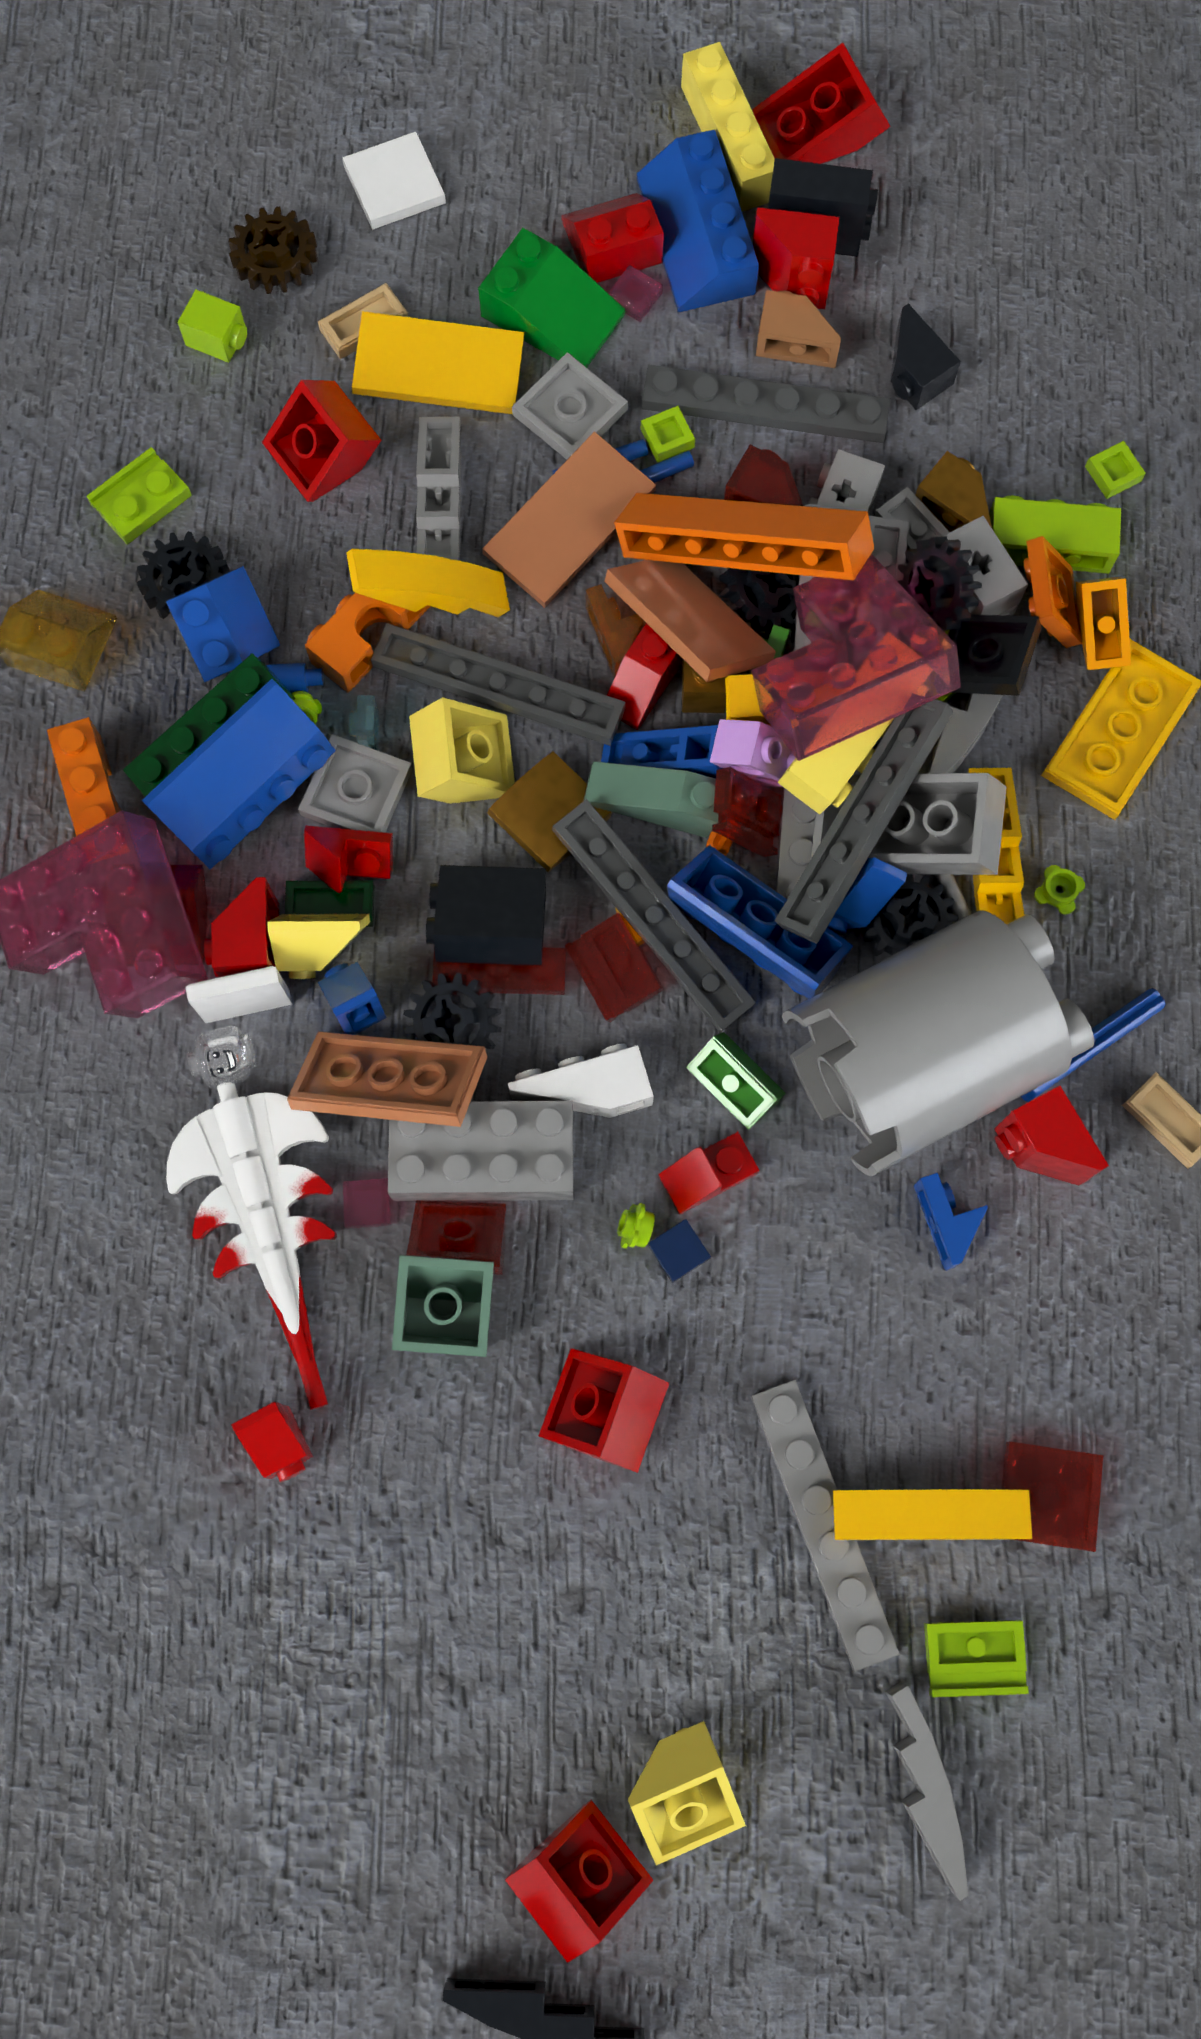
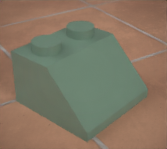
M400 1254L392 1350L486 1357L494 1261Z

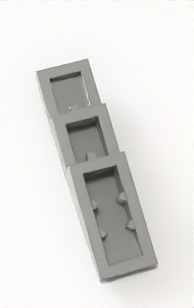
M460 416L419 417L416 471L418 486L416 553L460 560L461 419Z
M970 693L965 711L950 706L953 714L937 740L927 774L956 772L981 738L1003 695Z
M900 1682L886 1690L885 1693L909 1736L894 1744L893 1747L917 1788L916 1792L901 1801L950 1891L961 1901L968 1897L963 1840L951 1787L932 1733L909 1686Z

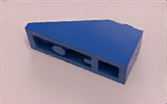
M718 725L616 733L611 746L606 744L603 746L601 762L685 770L728 782V786H737L738 780L737 774L710 763Z

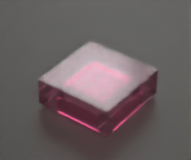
M629 265L608 294L625 308V314L641 322L661 296L663 284Z
M388 1178L343 1181L344 1224L346 1229L392 1225Z

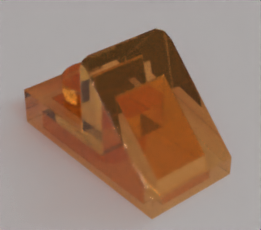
M600 584L586 589V610L613 678H615L625 654L646 622L638 614L621 619L614 597L607 599L603 586Z

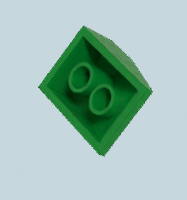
M525 228L520 230L478 287L482 318L503 330L524 332V341L558 361L568 352L586 368L625 315V308L563 251Z

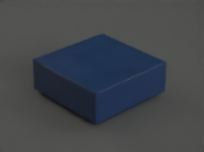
M687 1219L648 1243V1247L672 1283L711 1259L710 1254Z

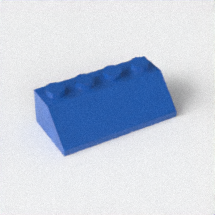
M715 129L676 138L637 173V182L642 196L651 200L664 232L662 262L678 313L755 295L759 263Z
M271 679L142 801L211 870L219 861L225 859L244 837L257 829L280 803L290 798L296 788L314 771L323 767L327 759L336 750L311 719Z
M711 845L706 847L672 877L667 885L669 899L681 908L687 916L698 920L715 932L722 941L739 949L753 959L756 965L770 971L787 983L794 992L808 999L821 993L827 987L853 948L852 944L828 927L817 944L782 929L775 922V919L787 899Z

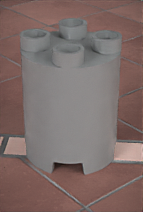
M976 911L786 1010L782 1014V1019L786 1025L798 1021L804 1027L808 1026L812 1040L793 1052L790 1058L802 1086L821 1121L844 1115L849 1121L854 1122L861 1134L870 1143L851 1157L853 1164L861 1172L868 1176H874L1067 1072L1072 1058L1094 1046V1035L1091 1026L1081 1009L1068 998L1058 1002L1042 969L1054 963L1055 956L1049 937L1034 917L1026 914L1005 924L1001 919L987 911Z

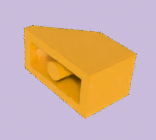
M1111 577L1076 582L1077 607L1086 669L1096 670L1130 666L1131 653L1126 578Z

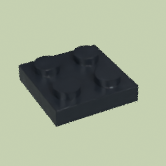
M970 614L971 619L969 621L959 622L958 629L949 630L932 678L935 692L1020 695L1041 631L1038 616Z

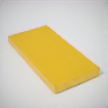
M362 311L352 380V394L512 414V406L517 400L524 332Z
M1130 639L1131 665L1109 669L1041 775L1113 820H1116L1201 686L1200 679Z

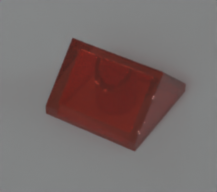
M416 1200L406 1255L493 1261V1274L503 1275L506 1204Z

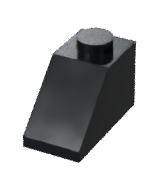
M908 303L902 307L896 330L890 382L896 394L901 399L907 400L917 410L954 384L961 361Z

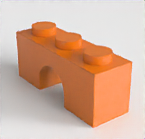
M358 593L349 594L340 601L336 608V613L325 624L316 626L308 636L305 648L310 662L317 669L322 668L323 673L349 693L373 668L371 662L373 649L361 637L363 631L368 626L378 622L389 623L409 630L431 606L427 605L414 612Z
M87 717L47 729L79 848L92 864L134 852L124 814L115 799L108 776L112 775L103 740L90 718Z

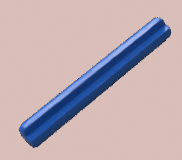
M1150 988L1092 1028L1094 1046L1091 1049L1072 1058L1067 1072L1021 1096V1098L1025 1102H1030L1160 1012L1166 1005L1163 997L1160 996L1156 989Z

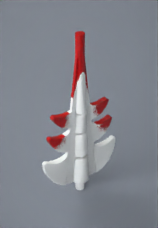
M225 1079L216 1083L221 1102L213 1106L212 1109L204 1111L184 1125L172 1143L167 1161L166 1180L168 1191L171 1194H178L185 1186L197 1179L207 1176L219 1177L222 1185L213 1190L201 1203L194 1219L192 1236L196 1240H201L209 1232L220 1226L239 1224L242 1233L234 1237L223 1247L216 1260L213 1276L221 1279L239 1267L250 1264L256 1265L298 1365L310 1410L328 1405V1401L315 1360L296 1250L312 1242L335 1240L337 1233L327 1224L314 1218L290 1216L289 1208L298 1200L310 1195H331L333 1188L323 1177L308 1168L292 1164L281 1165L280 1156L291 1147L301 1143L314 1141L326 1143L329 1140V1136L316 1114L310 1111L291 1110L287 1096L264 1092L247 1097H238L234 1080Z

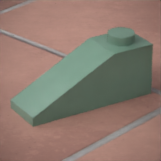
M593 761L583 802L587 799L596 808L707 838L720 823L728 782L685 770Z

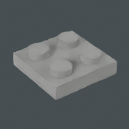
M567 352L512 406V414L560 455L568 459L594 431L601 437L628 410V401Z
M332 734L329 742L336 751L327 759L323 767L315 771L298 808L300 816L333 828L386 832L412 773V763Z

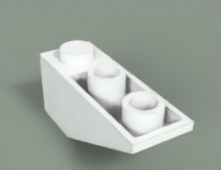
M624 1043L607 1047L601 1051L602 1056L589 1060H584L583 1056L565 1059L558 1063V1069L541 1073L539 1068L523 1071L515 1076L516 1081L508 1083L511 1099L520 1101H572L573 1111L608 1118L652 1106L654 1095L638 1045L627 1048V1045Z

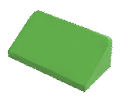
M724 1032L713 1036L686 1066L748 1130L785 1095L784 1090Z

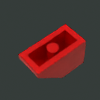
M647 623L625 654L607 694L609 697L625 701V711L621 721L636 730H639L682 665V657Z
M274 1401L231 1424L236 1436L263 1478L273 1479L277 1476L280 1483L289 1480L305 1471L306 1468L303 1462L313 1457L289 1406Z

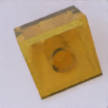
M38 589L9 607L0 626V656L7 666L85 692L118 618L114 614Z

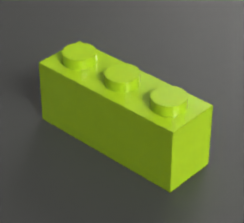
M1014 495L994 498L989 511L991 528L1017 566H1024V559L1028 558L1026 541L1043 536L1072 566L1073 571L1110 573L1120 554L1121 508L1107 507L1102 503L1087 505L1068 504L1058 499L1046 501L1024 500L1022 497Z

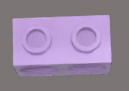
M720 719L710 763L762 786L783 787L777 782L806 743L763 722Z

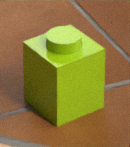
M195 289L177 322L186 346L228 363L236 349L240 350L243 347L247 338V327L245 326L240 306Z

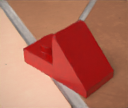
M305 826L306 867L334 891L342 893L347 875L383 879L391 878L393 871V833Z
M737 1131L705 1149H702L701 1146L695 1148L659 1173L658 1176L678 1214L681 1215L757 1175L760 1170Z

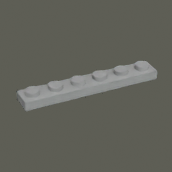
M796 1380L752 1395V1402L852 1670L856 1672L900 1655L857 1540H835L833 1490H837Z

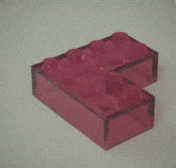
M872 554L854 581L814 577L810 581L794 587L800 629L812 643L751 670L760 712L798 761L961 688L957 645Z
M122 810L0 879V942L9 969L44 975L85 952L104 1014L140 1018L186 993L185 986H188V984L208 980L155 820Z

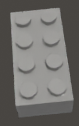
M989 773L917 774L868 858L875 857L907 872V874L998 875L1007 787ZM852 775L848 782L855 786L860 775ZM846 799L838 808L831 804L820 815L816 812L811 858Z
M472 1101L469 1104L461 1127L389 1120V1196L393 1201L574 1200L573 1102Z

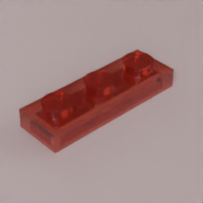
M543 947L542 965L435 962L434 951L432 982L437 986L438 974L445 973L448 974L451 983H453L456 973L466 974L467 986L474 979L482 981L479 993L490 991L508 994L565 995L566 948Z

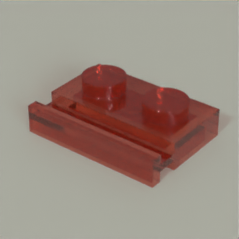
M732 767L716 770L713 812L719 815L718 823L712 825V831L762 857L778 855V848L773 846V838L779 836L780 818L782 816L781 795Z
M616 913L585 932L576 941L564 945L601 1013L608 1022L614 1021L617 1016L632 1010L664 990L629 925L620 913Z

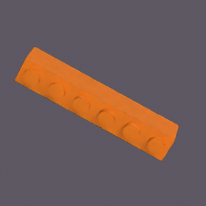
M636 493L614 522L623 557L854 581L874 550L868 511Z

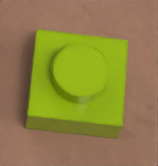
M679 406L641 420L640 430L657 463L695 448V437Z
M1125 441L1090 457L1085 465V468L1106 499L1142 482L1146 474Z

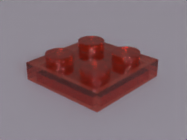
M1010 1441L1006 1442L1001 1490H1029L1032 1539L1011 1540L1096 1552L1104 1455Z

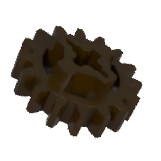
M278 206L274 209L273 214L267 215L263 207L259 208L260 217L255 219L251 215L246 214L245 220L247 225L244 227L235 224L233 228L236 237L229 238L228 241L231 249L229 256L233 268H236L238 278L241 281L248 279L250 288L253 290L258 288L260 284H263L266 294H271L274 286H279L283 293L287 292V283L289 282L301 286L300 275L311 276L313 274L311 263L318 261L314 232H310L308 221L304 219L298 222L297 214L293 210L287 216H283L281 208Z

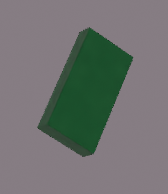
M373 880L345 881L342 893H338L324 881H286L284 914H370V923L366 927H373L374 882Z

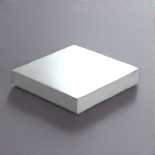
M416 132L342 157L344 168L372 230L446 204L445 193Z
M274 966L191 983L185 986L188 1002L205 1023L292 1005L290 990Z

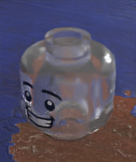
M227 1026L199 1033L195 1038V1050L187 1052L192 1076L194 1078L201 1076L209 1088H218L223 1085L244 1082L249 1079L251 1068L257 1067L256 1053L250 1034H242L241 1030L236 1026Z

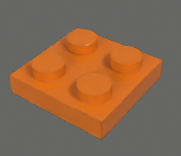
M1043 536L1026 541L1028 558L1024 559V570L1028 581L1032 583L1033 597H1030L1028 600L1031 616H1038L1040 624L1047 630L1049 636H1054L1065 648L1082 644L1072 566Z

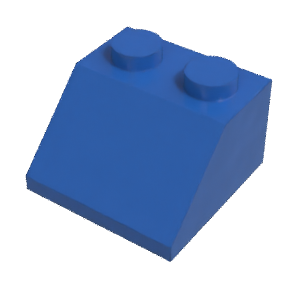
M244 566L166 600V604L204 682L235 669L251 653L259 657L280 646Z

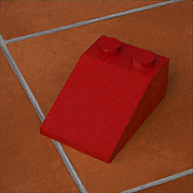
M844 43L838 45L752 109L774 159L822 164L859 150L891 127Z

